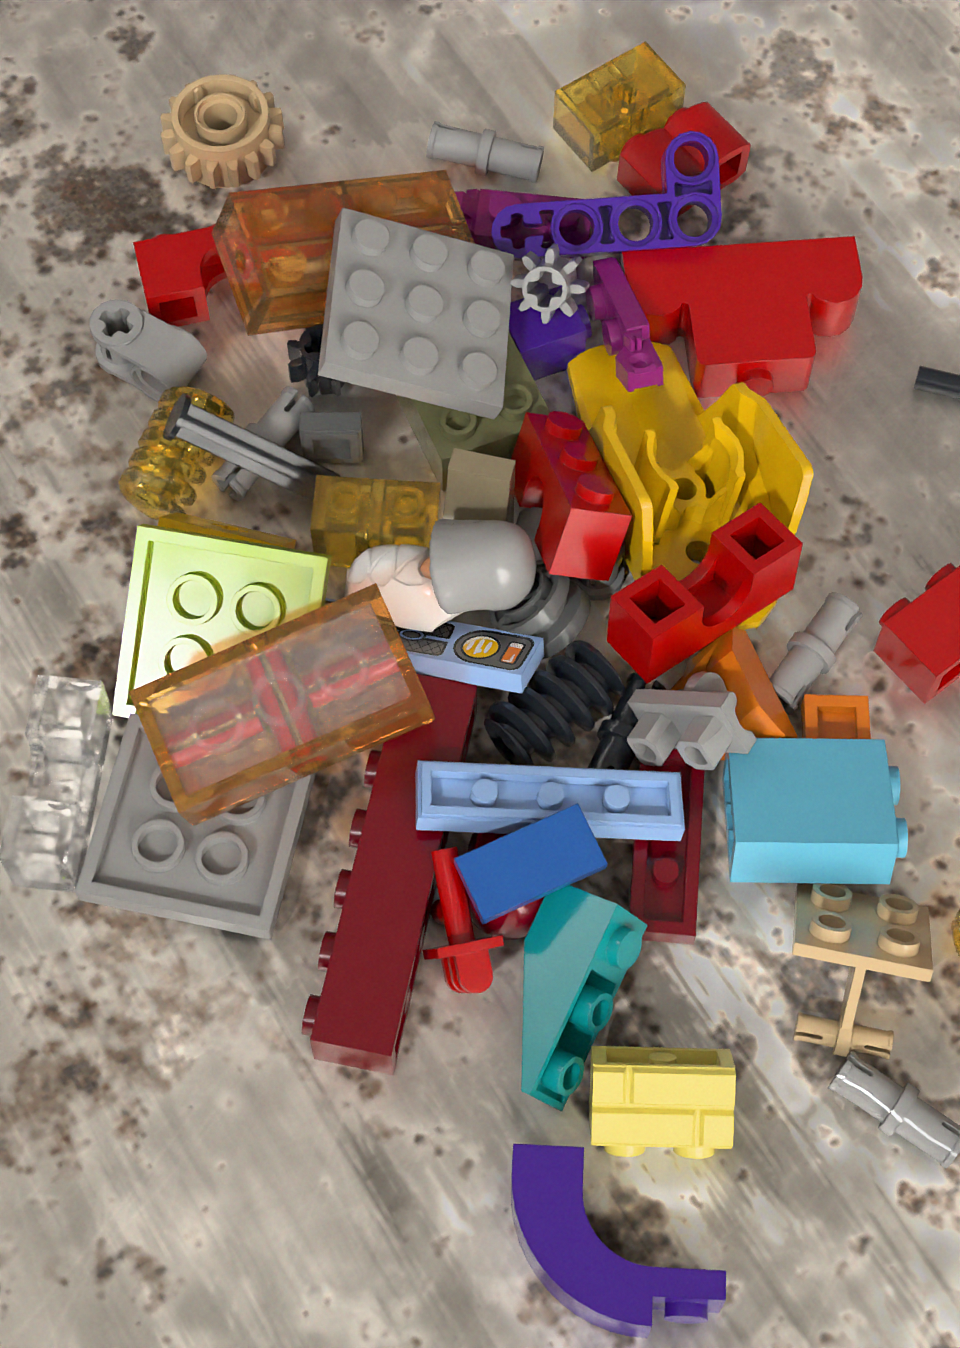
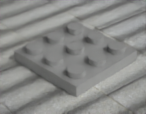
M342 208L334 227L318 375L495 419L502 410L504 401L512 289L510 284L513 275L514 255Z
M130 713L75 889L78 899L80 901L272 940L318 768L319 755L316 754L306 760L288 764L278 742L261 739L182 774L171 753L167 737L193 725Z

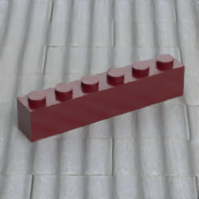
M401 671L403 677L399 678L396 694L385 692L382 700L378 729L386 731L382 750L371 749L364 775V788L372 789L367 810L357 808L354 813L349 835V847L357 848L352 871L341 869L334 894L333 905L334 908L342 909L337 932L326 931L324 934L318 959V971L326 972L321 996L310 994L302 1022V1035L311 1036L310 1043L315 1060L394 1075L431 915V906L437 889L431 852L446 849L450 832L416 830L415 772L417 761L466 763L477 715V685Z

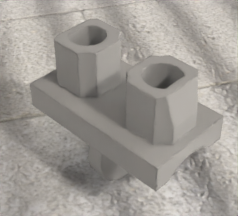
M700 671L694 673L688 679L684 689H636L627 702L639 720L627 737V742L638 760L644 765L662 766L672 750L677 749L685 763L693 768L714 770L724 753L748 754L757 740L752 731L745 730L739 724L735 713L737 705L736 694L727 691L724 680L713 672Z

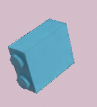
M756 738L757 740L748 754L725 753L722 785L730 882L890 884L896 858H905L907 854L908 828L905 818H896L894 805H898L900 799V772L898 766H888L885 739Z

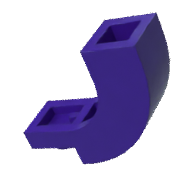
M513 1143L511 1209L518 1241L526 1260L537 1278L563 1306L587 1322L607 1331L646 1339L652 1328V1310H664V1319L666 1321L685 1324L705 1323L708 1321V1313L720 1312L726 1301V1271L644 1266L625 1260L602 1243L592 1229L584 1208V1147Z

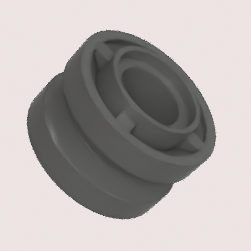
M541 559L536 561L534 583L528 595L513 608L501 611L490 610V622L497 630L543 638V659H546L563 650L580 633L588 619L591 602L587 593L577 583L570 581L568 576L549 574Z

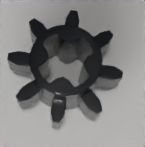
M306 324L305 331L300 336L299 341L288 340L287 342L289 360H291L287 364L289 379L291 383L303 380L308 388L309 397L312 398L316 394H335L340 396L341 388L346 383L318 375L323 324L314 326Z

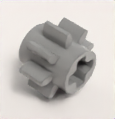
M552 244L548 248L545 259L542 261L535 253L529 251L522 258V261L530 272L528 274L516 275L510 284L516 288H522L524 300L518 309L524 311L532 307L540 311L543 324H547L552 319L555 310L559 307L564 314L571 317L578 307L570 295L572 293H584L590 285L589 282L577 277L576 268L582 258L577 256L569 261L559 256L558 244ZM546 272L552 273L553 283L562 285L554 296L549 294L547 284L539 282V279Z

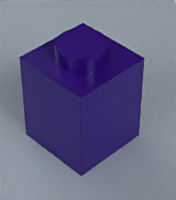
M562 285L549 289V294L554 296ZM524 298L511 302L509 333L534 381L567 370L568 363L577 355L586 351V339L592 337V327L588 314L582 304H577L578 309L571 317L564 314L560 307L557 308L552 319L547 324H543L540 311L532 307L524 311L518 309Z

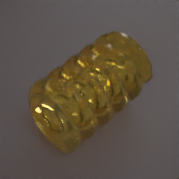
M179 386L163 391L157 402L158 409L153 411L148 420L149 428L143 431L138 440L139 448L134 449L128 460L129 468L124 469L118 480L119 489L125 499L149 518L159 521V517L175 512L186 514L180 506L193 505L197 499V494L193 487L202 486L207 478L206 472L202 467L211 466L217 457L177 437L172 441L163 438L166 422L179 397L186 393L191 396L192 404L232 423L235 420L233 410L225 402L200 389Z

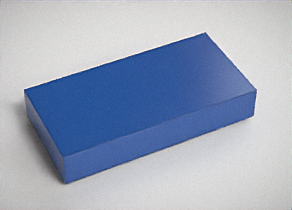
M578 803L454 859V865L482 925L602 871L608 865Z

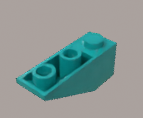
M570 885L544 897L524 940L521 1091L560 1111H563L569 1096L581 1083L584 1074V1063L591 1050V1046L598 1032L607 1025L612 1015L614 997L627 969L636 962L640 954L642 936L648 926L620 905Z

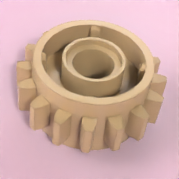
M231 74L210 75L186 84L177 97H170L171 113H163L160 117L163 132L160 133L163 149L166 155H170L173 170L184 169L189 182L194 183L197 181L210 186L212 189L236 188L254 179H260L261 173L267 166H275L277 163L275 150L284 149L285 145L281 108H275L273 94L271 92L262 93L258 88L257 82L254 80L248 81Z

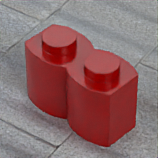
M701 102L689 108L682 107L668 118L664 128H658L646 134H636L625 143L620 152L617 181L632 196L662 194L661 160L665 149L679 134L695 131L710 137L716 145L719 156L721 190L738 179L746 171L751 144L708 102ZM683 146L675 151L674 164L681 174L694 177L702 173L705 162L702 153L693 146ZM694 205L683 206L679 210L677 217L688 211Z

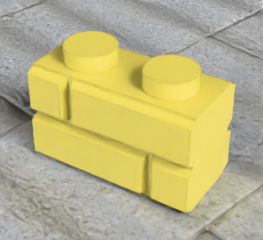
M591 1046L589 1098L591 1145L604 1146L605 1152L620 1157L641 1155L645 1152V1147H673V1151L677 1155L692 1159L711 1157L715 1154V1148L732 1149L736 1071L730 1049Z

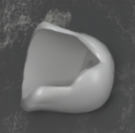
M439 519L435 521L429 543V570L434 594L440 608L446 614L474 610H507L515 607L528 595L534 583L536 558L532 541L521 526L499 520Z

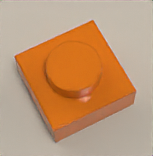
M804 694L801 703L802 738L871 739L868 696Z

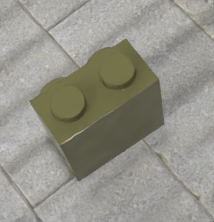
M509 331L503 408L495 419L397 395V400L442 492L447 489L448 466L453 448L511 460L525 413L530 412L544 415L550 413Z

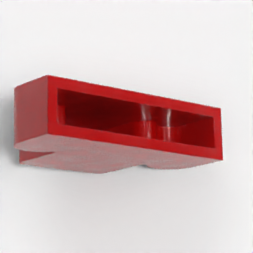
M855 236L624 251L621 257V269L649 322L651 342L670 345L676 341L677 337L684 338L690 384L697 398L721 397L732 384L744 382L750 390L760 396H765L769 393L804 391L808 387L816 355L814 334L832 337L846 331L853 322L862 289L863 276Z

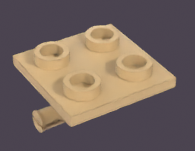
M797 883L794 904L792 955L849 966L838 1021L798 1012L793 1041L799 1040L833 1047L832 1053L847 1057L849 1051H854L889 1060L894 1031L854 1024L866 970L926 982L931 981L933 961L929 907L920 906L912 899L896 894L875 897L851 892L849 888L842 884Z

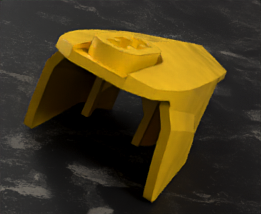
M654 342L652 344L663 364V385L661 386L653 385L634 389V392H628L616 377V355L609 356L605 345L588 349L568 363L567 373L578 418L584 421L632 515L624 537V559L634 580L639 579L661 564L678 581L682 580L699 565L690 559L701 562L705 557L710 545L711 533L758 503H762L781 523L796 535L811 487L813 467L764 397L750 390L744 382L735 383L704 411L671 346ZM778 599L735 628L742 630L757 629L774 609Z

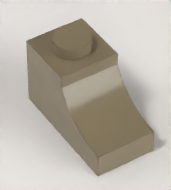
M453 448L448 466L447 489L442 519L499 520L514 524L516 461Z

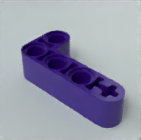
M688 131L675 137L662 155V194L523 203L507 206L497 214L493 221L491 232L493 245L496 250L513 254L514 261H522V258L529 251L535 253L540 260L545 259L548 248L541 247L544 235L529 236L525 239L524 248L515 249L513 248L512 240L502 238L500 232L510 228L511 219L515 217L522 218L523 226L526 228L542 227L543 222L540 214H551L552 218L549 228L551 243L558 244L559 256L563 258L622 254L624 251L702 246L716 236L722 219L719 156L716 145L710 137L701 132ZM693 146L702 153L705 163L700 175L694 177L685 176L677 170L674 164V153L679 147ZM696 205L705 212L708 223L703 235L692 237L681 231L678 226L677 216L683 206ZM638 209L645 213L650 223L649 233L646 238L632 241L622 235L619 230L618 221L619 216L625 210ZM579 213L587 217L591 222L592 235L586 243L572 245L562 238L559 225L562 218L566 215Z

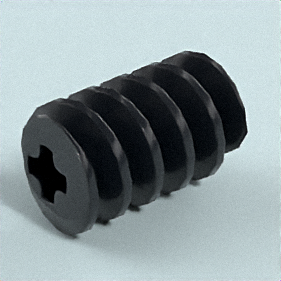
M577 640L567 646L565 656L557 655L548 660L546 671H535L523 693L509 691L508 702L500 700L490 705L488 710L489 719L485 718L484 726L494 746L512 765L535 766L530 756L534 752L546 762H552L556 759V753L550 739L554 737L566 747L574 745L576 738L569 724L574 722L584 731L590 732L595 728V722L589 708L593 707L603 716L609 717L614 712V706L608 693L612 692L622 696L625 693V687L611 663L599 650L588 642Z

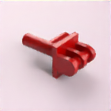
M457 847L432 851L431 857L440 899H437L432 904L431 916L437 923L445 924L449 945L422 950L424 960L441 959L446 985L453 992L482 993L490 987L493 981V971L488 949L504 946L503 936L475 939L465 886L454 865V859L459 857Z

